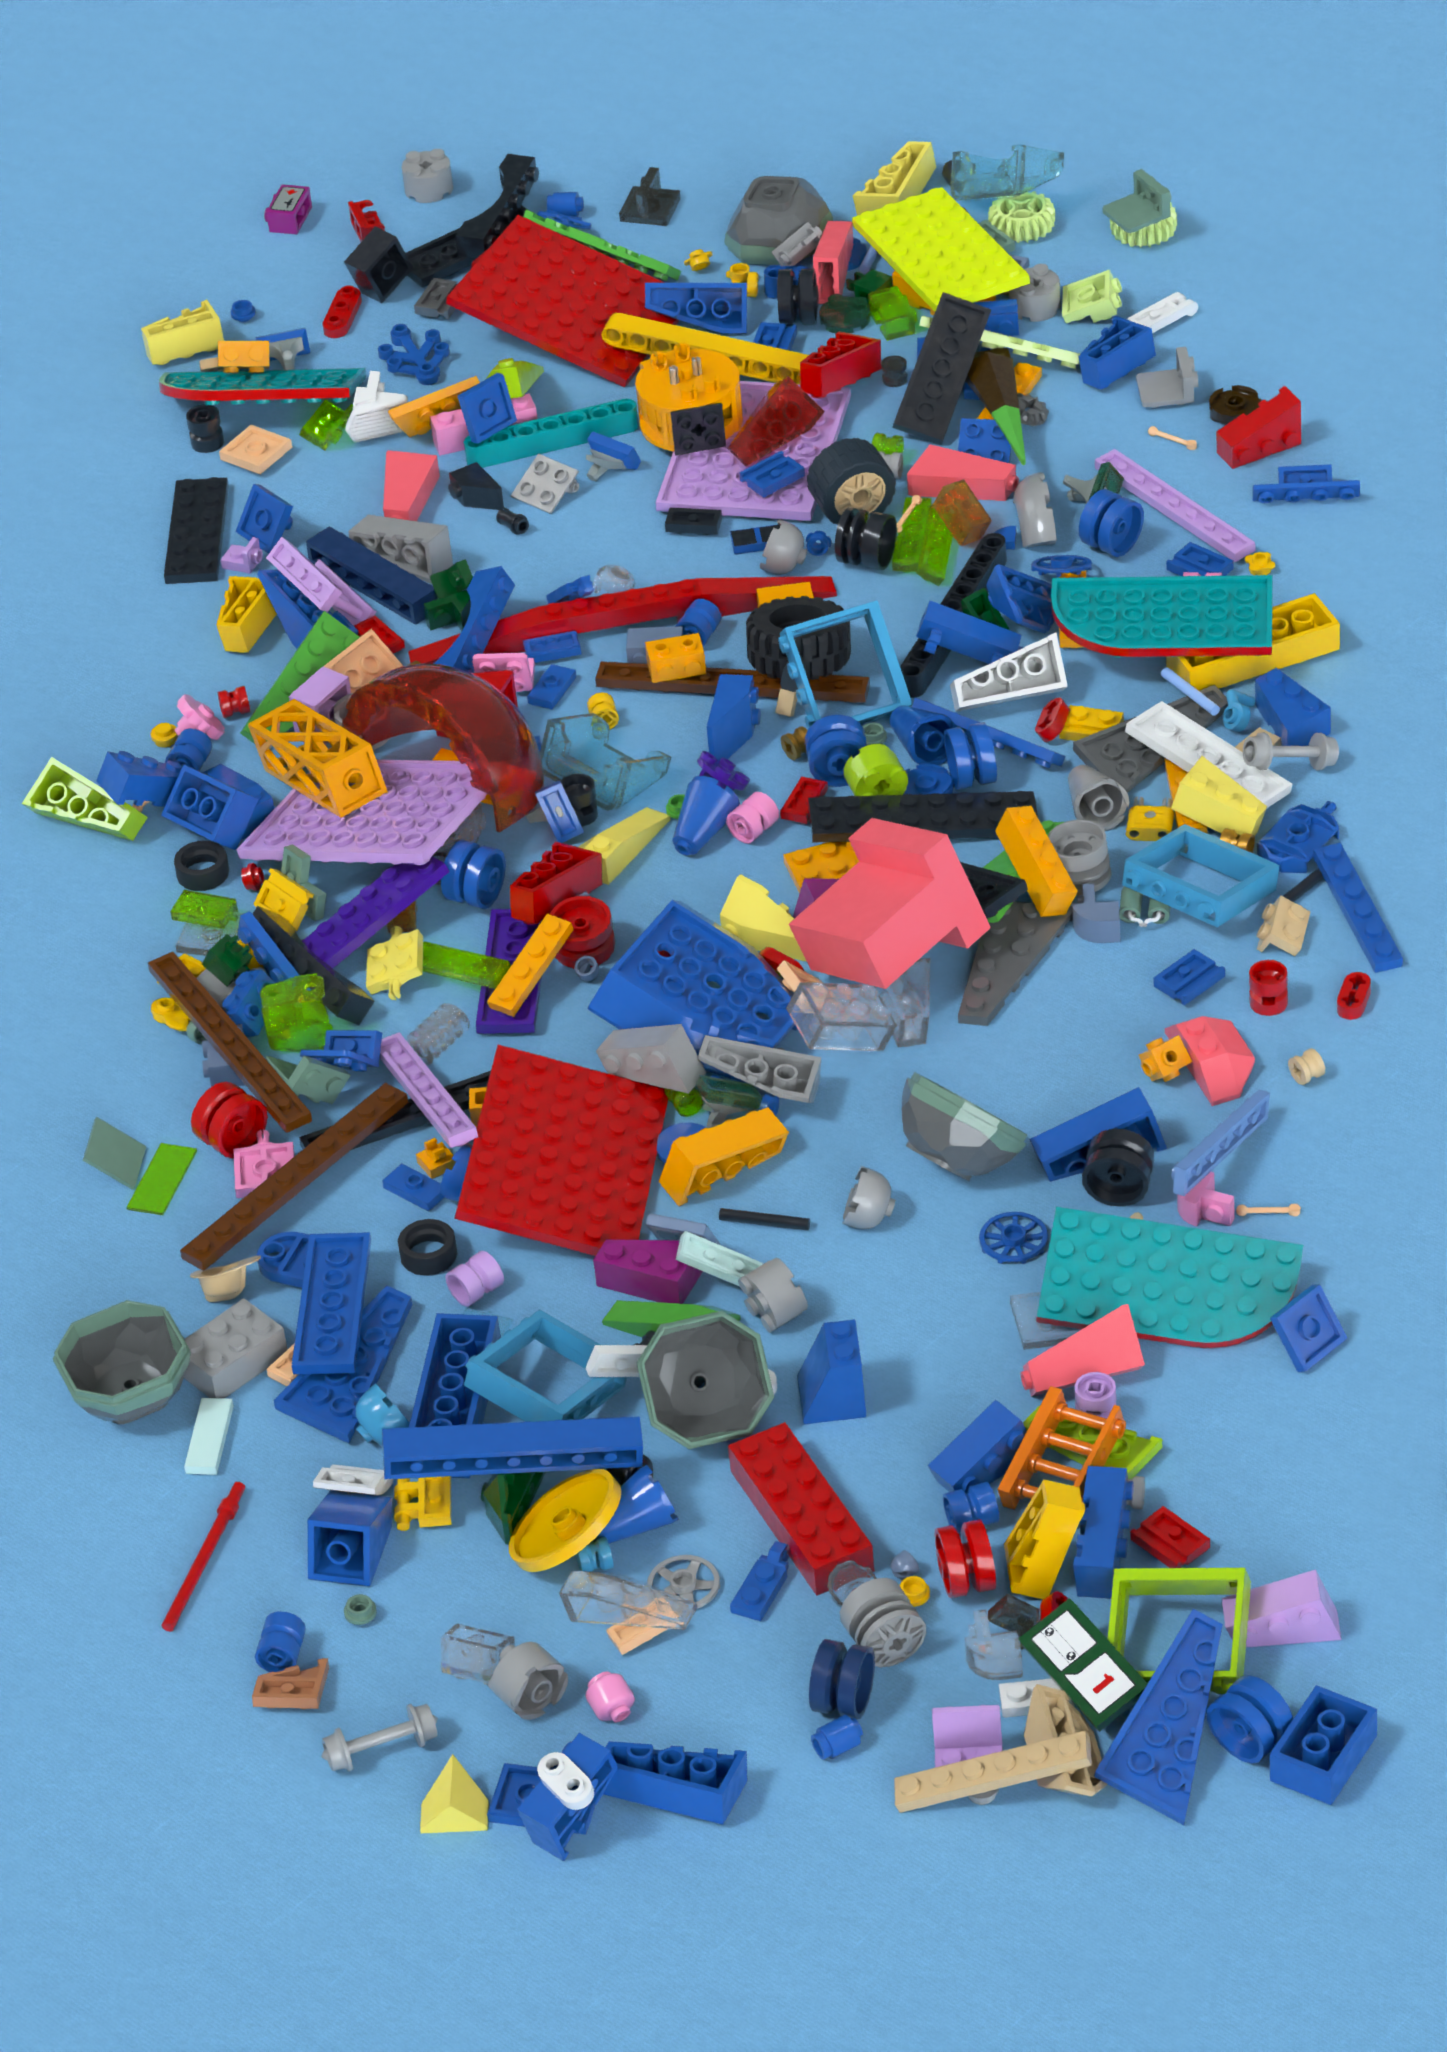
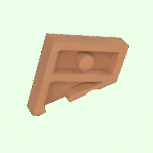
M328 1658L318 1659L317 1667L302 1671L296 1665L285 1668L280 1672L259 1675L252 1694L253 1707L318 1709L329 1671Z

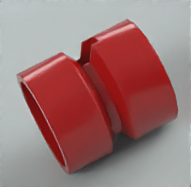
M1269 959L1261 960L1250 967L1249 1003L1255 1013L1273 1016L1282 1013L1287 1008L1288 972L1281 962Z

